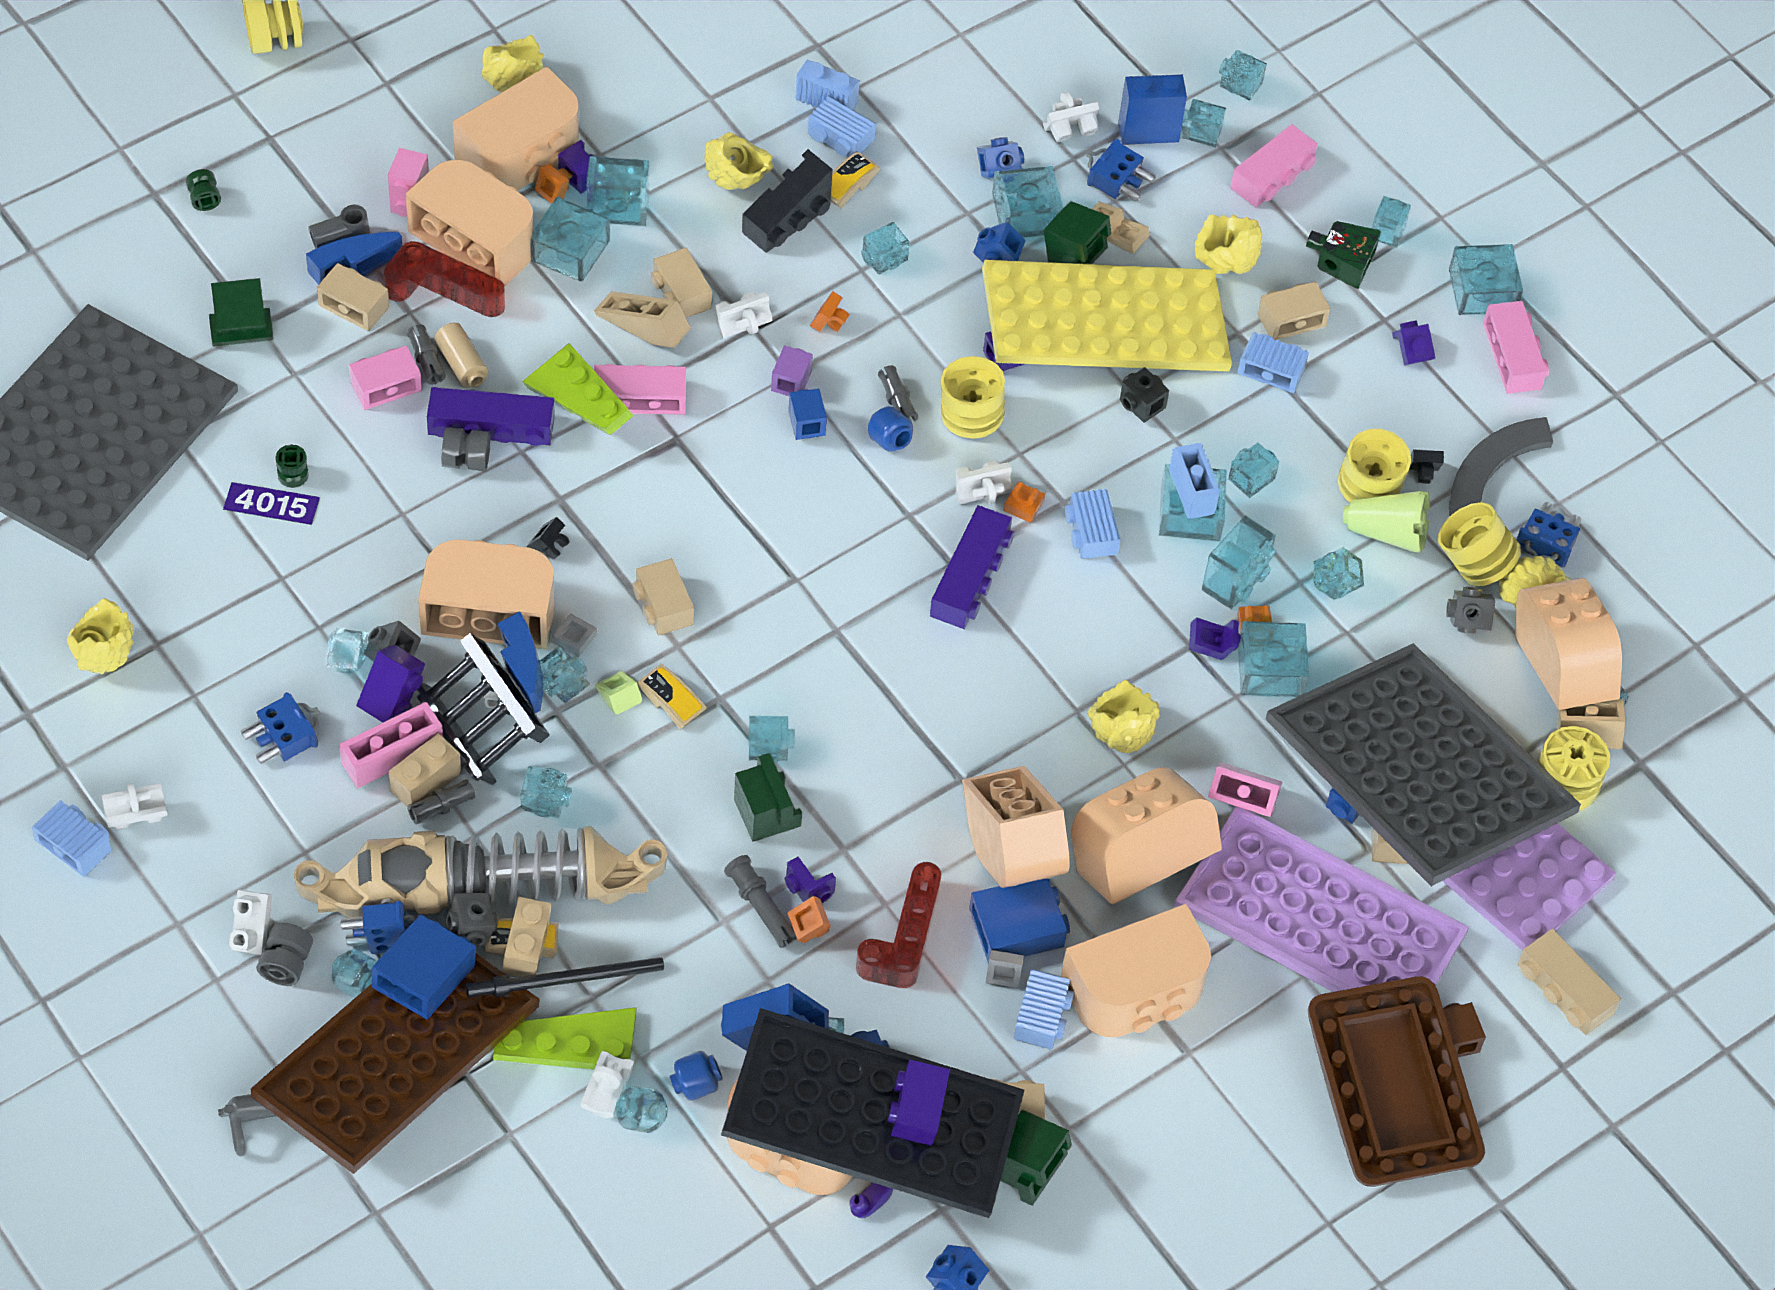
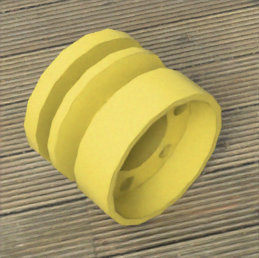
M242 0L247 34L253 55L272 52V38H278L283 50L288 49L287 36H291L294 48L302 47L304 29L301 9L297 0H272V3L266 4L265 0Z
M969 356L959 358L945 368L941 377V417L943 424L950 432L965 438H981L995 432L1003 423L1005 415V378L1003 371L996 363L987 358Z
M1367 429L1358 433L1350 441L1337 478L1339 490L1347 501L1351 503L1354 499L1400 493L1411 464L1410 449L1404 440L1393 432L1384 429Z
M1483 502L1469 504L1457 510L1444 522L1438 534V544L1470 585L1485 586L1499 581L1514 568L1521 555L1520 544L1505 526V523L1490 504Z
M1570 726L1560 728L1550 734L1544 743L1538 763L1581 803L1580 811L1590 806L1598 796L1606 772L1609 769L1610 753L1607 744L1599 735L1587 728Z

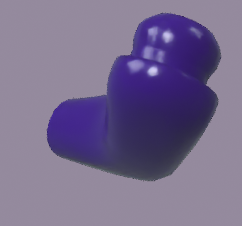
M871 1182L859 1196L855 1194L851 1197L849 1201L851 1213L857 1218L869 1217L890 1199L893 1189Z

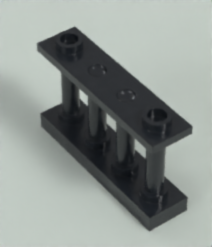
M469 633L460 641L467 650L464 654L466 658L434 686L431 687L422 682L417 689L419 692L417 699L421 704L424 702L428 703L442 724L443 729L468 765L465 769L469 775L476 781L482 780L493 785L497 780L488 769L521 739L531 738L542 743L550 734L485 641ZM474 667L476 669L479 668L483 673L482 681L448 710L440 697ZM489 691H495L500 698L497 701L498 705L464 734L456 720ZM506 714L512 715L516 721L514 729L480 757L472 744Z

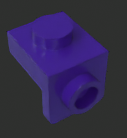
M1417 320L1400 324V329L1392 332L1393 338L1399 339L1404 366L1436 359L1429 324L1418 326Z
M1196 617L1190 623L1189 650L1223 660L1235 651L1240 644L1241 635L1238 633L1239 621L1232 619L1228 624L1222 626Z
M799 856L787 862L786 876L784 877L786 886L792 894L797 893L802 902L815 896L824 903L835 893L836 877L833 873L815 880Z

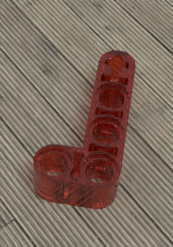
M411 241L405 243L384 269V283L388 289L389 299L392 301L407 300L420 285L487 317H497L505 310V289L501 280L420 242Z
M922 862L914 867L894 943L878 939H867L860 943L857 949L856 972L862 979L897 988H908L916 983L940 891L941 871L936 864ZM923 882L928 883L926 891L921 890ZM913 909H922L925 912L917 913ZM906 937H914V938H916L917 940H916V941H909V940H907V939H905V938H906ZM866 958H875V959H877L878 961H876V962H869V961H866L865 959H866ZM906 965L909 966L910 969L904 970L898 968L897 966Z

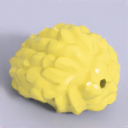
M528 35L524 39L513 40L506 45L502 44L485 48L481 74L495 90L502 93L543 68L542 59L544 54L539 53L540 47L535 41L534 36Z
M728 132L718 139L706 142L704 152L706 170L709 171V178L715 180L716 185L727 190L737 188L744 190L759 182L764 177V173H769L773 169V156L734 133Z
M1213 214L1209 215L1207 220L1204 221V227L1197 234V240L1194 243L1196 245L1194 248L1195 258L1214 270L1216 274H1226L1229 271L1243 274L1250 271L1256 265L1257 259L1261 255L1263 234L1258 220H1251L1248 217L1238 218L1234 214L1230 218L1225 215L1221 217Z
M1535 555L1532 558L1523 556L1519 558L1514 568L1500 579L1499 594L1503 601L1513 604L1516 608L1517 595L1520 589L1570 579L1561 570V567L1555 564L1553 559Z
M103 598L94 607L89 608L79 623H76L74 628L70 630L67 643L74 658L78 660L77 666L80 670L104 674L105 671L114 672L127 661L133 644L131 638L134 634V625L129 620L128 613H122L116 602Z
M1123 680L1121 683H1117L1115 688L1105 691L1101 697L1097 698V702H1094L1087 714L1091 720L1092 729L1096 731V738L1107 743L1109 748L1116 749L1122 753L1137 752L1151 740V736L1155 734L1156 720L1160 717L1159 704L1151 699V694H1142L1141 688H1135V685L1131 684L1128 680Z

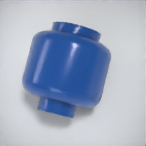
M887 406L879 409L871 416L868 424V434L880 447L888 452H895L905 448L911 442L913 424L899 410Z
M701 1050L677 1059L674 1063L675 1073L670 1075V1080L676 1094L683 1092L690 1101L716 1092L719 1087L718 1081L723 1080L714 1055L708 1056Z

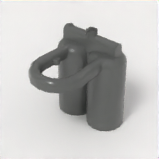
M251 1094L235 1096L224 1108L218 1109L220 1117L229 1116L234 1149L238 1156L245 1155L241 1122L276 1117L275 1114L253 1099Z

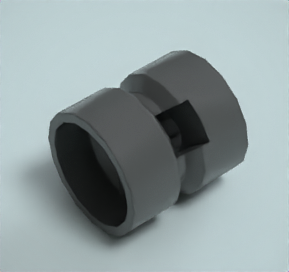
M446 427L442 443V467L459 469L464 464L469 470L486 471L490 454V431L472 430L469 434H466L463 428Z
M290 923L274 924L266 941L267 948L262 951L256 966L257 972L260 976L274 984L282 986L296 985L304 968L303 961L308 957L312 947L313 937L309 932L297 925Z

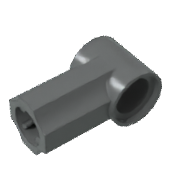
M356 204L345 207L337 217L308 226L315 249L344 238L370 234L367 212L364 207Z

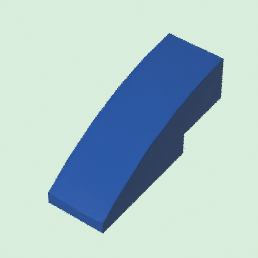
M399 232L363 234L323 245L306 253L308 273L319 285L334 266L339 263L347 268L355 269L360 275L365 276L403 255L402 235Z
M518 612L497 623L503 642L507 646L500 653L506 670L534 713L541 711L543 699L541 664L529 627L521 612Z

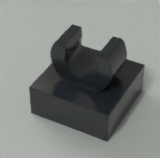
M1413 449L1410 454L1411 464L1409 469L1418 470V483L1430 484L1434 477V471H1439L1444 463V451Z
M555 517L540 528L526 547L539 552L545 550L548 557L555 559L561 553L555 548L554 542L558 543L562 548L570 543L568 537L560 533L565 524L558 517Z

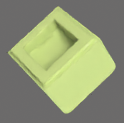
M623 671L595 685L600 695L615 714H620L642 702L637 682Z

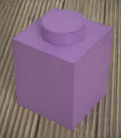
M784 345L772 371L771 391L789 396L790 392L805 389L812 373L813 354L799 348Z

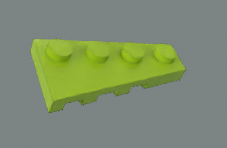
M570 343L565 345L522 381L531 391H536L543 397L554 398V402L561 405L564 410L571 414L575 413L585 422L608 435L613 434L634 416Z
M637 1007L523 1021L494 1047L493 1060L592 1070L595 1069L602 1051L608 1052L620 1059L631 1060Z

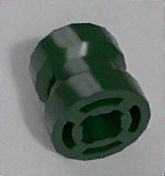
M196 170L191 172L186 178V186L189 193H191L190 200L192 206L198 211L212 210L221 202V195L216 187L215 175L210 170Z
M291 444L281 447L275 456L279 482L290 488L303 485L309 476L306 452L298 445Z

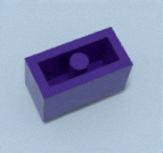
M396 645L379 650L356 706L382 723L412 708L410 701L414 692L423 681L421 674L426 664Z
M909 1059L905 1071H898L894 1091L900 1092L898 1103L892 1101L888 1116V1122L894 1123L891 1136L932 1146L938 1132L950 1069Z

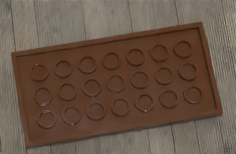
M477 953L475 955V967L428 1019L423 1018L372 988L371 984L251 1088V1097L352 1174H355L498 1045L513 1029L539 1008L540 999L527 989L509 992L508 996L494 997L493 994L468 998L465 991L466 984L491 981L492 977L506 975Z

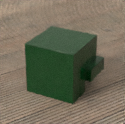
M1070 201L1043 229L1048 263L1093 264L1108 248L1107 237L1112 234L1110 216Z
M260 278L211 283L214 314H209L213 347L274 340L270 308H264Z
M770 753L758 756L757 766L735 773L734 801L752 842L801 827L802 811L800 808H794L786 790L784 771L778 772Z
M1022 1109L1017 1117L1000 1181L1017 1188L1021 1201L1033 1206L1068 1155L1067 1150L1069 1151L1072 1146L1069 1130Z

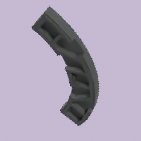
M1547 417L1520 421L1503 427L1486 437L1470 451L1462 462L1452 486L1449 500V516L1469 504L1480 503L1486 483L1509 458L1517 457L1529 451L1552 447L1553 438Z

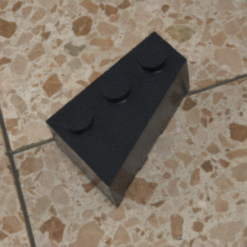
M809 149L802 154L804 161L793 172L788 168L782 174L785 178L784 181L773 191L768 188L742 214V233L765 253L774 247L781 246L789 236L796 231H802L810 221L817 216L824 215L830 208L833 169Z

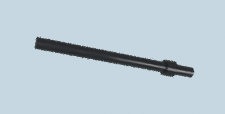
M662 957L514 978H507L506 975L492 977L491 981L466 984L465 991L468 998L493 994L494 997L508 996L509 992L663 971L664 961Z

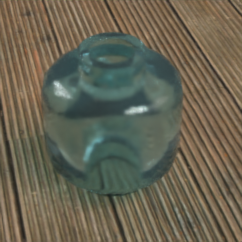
M352 949L346 951L333 962L332 983L337 989L355 998L372 984V966L377 961L359 950Z
M637 1086L625 1089L615 1107L617 1119L624 1129L645 1133L656 1131L664 1123L668 1113L665 1099L658 1090Z

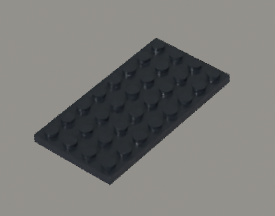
M760 1008L721 1136L990 1218L1025 1090ZM909 1059L950 1069L938 1132L932 1146L891 1136L894 1123L888 1122L889 1111L892 1101L898 1103L900 1092L894 1091L898 1071H905Z

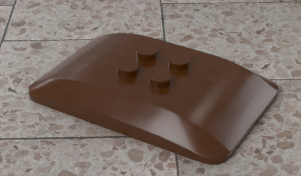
M1415 976L1324 993L1315 996L1310 1001L1307 1009L1308 1018L1341 1138L1353 1174L1359 1183L1367 1187H1376L1472 1168L1483 1160L1485 1155L1483 1139L1438 990L1429 978Z

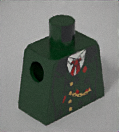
M1336 221L1333 223L1328 236L1312 230L1306 247L1320 252L1317 265L1319 270L1359 289L1377 250L1381 231Z

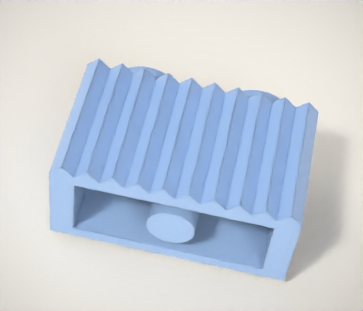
M807 59L797 73L795 98L796 101L801 100L802 103L806 102L807 105L811 104L812 107H819L829 96L853 110L859 100L860 80L848 76L846 73L823 66L819 62Z
M828 96L810 114L808 134L815 141L823 142L832 147L839 155L850 157L857 151L862 154L875 140L877 124Z
M1253 332L1240 359L1238 374L1295 393L1305 371L1309 352L1307 350L1303 351L1298 345H1286L1285 342L1275 341L1269 335H1258L1256 332Z
M1201 443L1175 447L1171 457L1172 460L1170 461L1171 464H1169L1171 476L1189 519L1214 514L1221 490L1218 488L1219 484L1216 483L1217 479L1214 478L1215 474L1212 473L1213 469L1210 468L1211 464L1208 463L1209 459L1206 458L1207 454H1205V449H1203V444Z
M1098 489L1090 492L1080 491L1072 493L1070 504L1065 506V516L1068 524L1073 523L1074 530L1071 532L1072 545L1074 549L1079 548L1080 558L1117 555L1120 537L1108 490Z
M62 800L32 826L35 841L83 877L87 876L88 872H91L111 852L108 831L99 823L93 825L77 806L73 804L68 806Z
M1031 969L1015 1027L1014 1039L1016 1041L1020 1040L1023 1043L1027 1042L1035 1046L1040 1045L1042 1048L1053 1049L1055 1038L1062 1040L1067 1020L1061 1019L1063 1009L1070 1011L1074 991L1068 990L1069 978Z

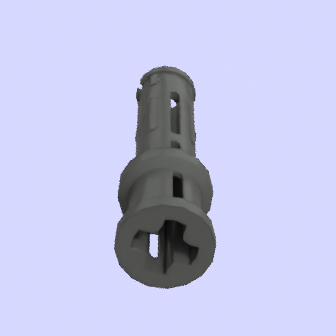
M741 855L735 858L725 867V875L731 877L738 886L740 897L750 901L780 948L786 947L785 940L789 945L797 939L795 932L765 890L767 887L765 879L757 875L751 866L752 861L748 855Z

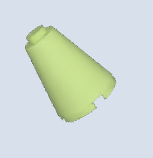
M1416 491L1354 499L1351 501L1350 506L1345 505L1343 523L1348 524L1349 531L1412 552L1422 553L1421 550H1424L1429 520H1426V510H1430L1429 492Z

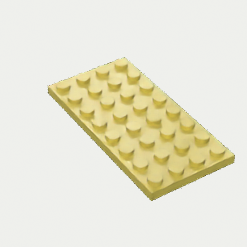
M984 260L982 271L996 363L1230 371L1232 360L1214 270Z

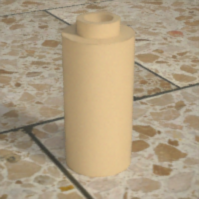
M454 322L441 327L435 334V342L461 385L475 388L483 384L488 376V368L461 324Z

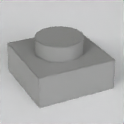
M570 613L552 635V640L556 645L580 657L596 637L597 628Z
M991 950L986 983L1019 988L1024 956Z

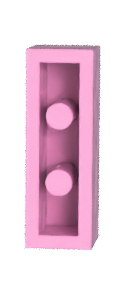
M1291 124L1234 169L1230 188L1257 208L1264 201L1268 202L1273 199L1277 191L1283 186L1292 184L1296 176L1302 171L1311 169L1316 162L1315 154L1318 143Z
M1523 301L1488 305L1483 325L1506 393L1541 390L1545 377H1548L1549 367L1547 360L1543 359L1540 353V339L1537 335H1534L1530 312H1526Z
M594 365V371L631 413L685 415L686 367H676L673 365Z
M424 702L340 743L342 766L358 789L388 774L389 770L437 733L443 737L442 724L428 703Z

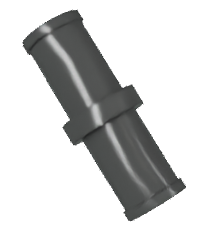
M422 324L416 325L419 336L416 335L414 328L411 327L407 331V336L410 338L415 350L414 358L418 364H421L428 384H437L433 373H436L439 382H442L446 374L438 360V349L435 345H432L426 332V327Z
M889 365L884 367L887 374L885 375L881 369L878 372V377L881 379L887 392V402L907 418L911 416L915 422L918 419V414L909 399V389L907 386H903L895 366Z
M467 779L445 790H434L431 796L407 806L409 816L412 821L414 820V824L417 825L421 821L439 813L445 815L450 812V808L474 799L475 792Z

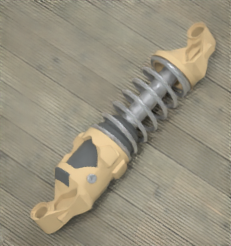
M585 826L583 829L579 827L577 830V850L570 851L567 832L562 828L558 833L557 852H548L545 833L540 829L536 834L535 853L526 852L524 837L522 833L517 831L513 841V854L505 855L502 838L496 832L492 837L490 856H484V849L481 847L480 839L475 833L471 836L469 844H463L461 841H457L453 835L445 837V835H437L435 831L414 832L411 837L367 840L353 859L337 873H332L316 861H303L296 867L294 878L299 895L318 904V913L339 912L349 918L363 916L362 906L389 904L396 901L403 902L405 911L415 910L418 915L439 914L442 909L449 908L455 894L488 893L491 904L494 901L496 882H503L506 899L512 904L516 899L517 885L520 880H525L529 899L537 900L540 879H546L550 896L556 901L560 897L562 878H568L571 893L576 900L580 897L582 899L587 897V900L596 899L609 905L621 900L627 894L647 893V884L661 876L666 870L667 850L662 842L650 839L644 841L631 854L624 855L611 846L592 826ZM653 854L658 856L660 861L655 864H649L645 862L644 857ZM309 875L319 878L312 885L302 883V880Z

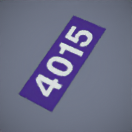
M231 482L223 510L312 525L320 497Z

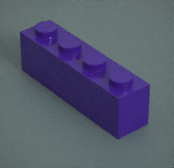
M431 387L426 416L428 435L443 438L446 427L463 428L466 434H469L472 430L490 431L492 441L551 446L555 417L554 398Z
M977 505L931 599L929 617L964 630L969 619L975 620L981 602L978 600L981 595L986 596L992 583L990 575L992 571L998 572L1004 556L1001 554L1003 548L1009 549L1013 541L1015 531L1011 530L1012 517Z

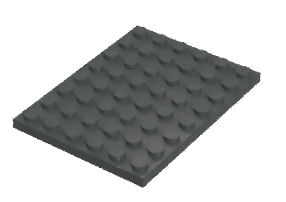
M87 304L0 398V512L89 561L238 392L237 384Z
M1414 643L1267 711L1265 720L1430 886L1577 814L1581 806L1580 802Z

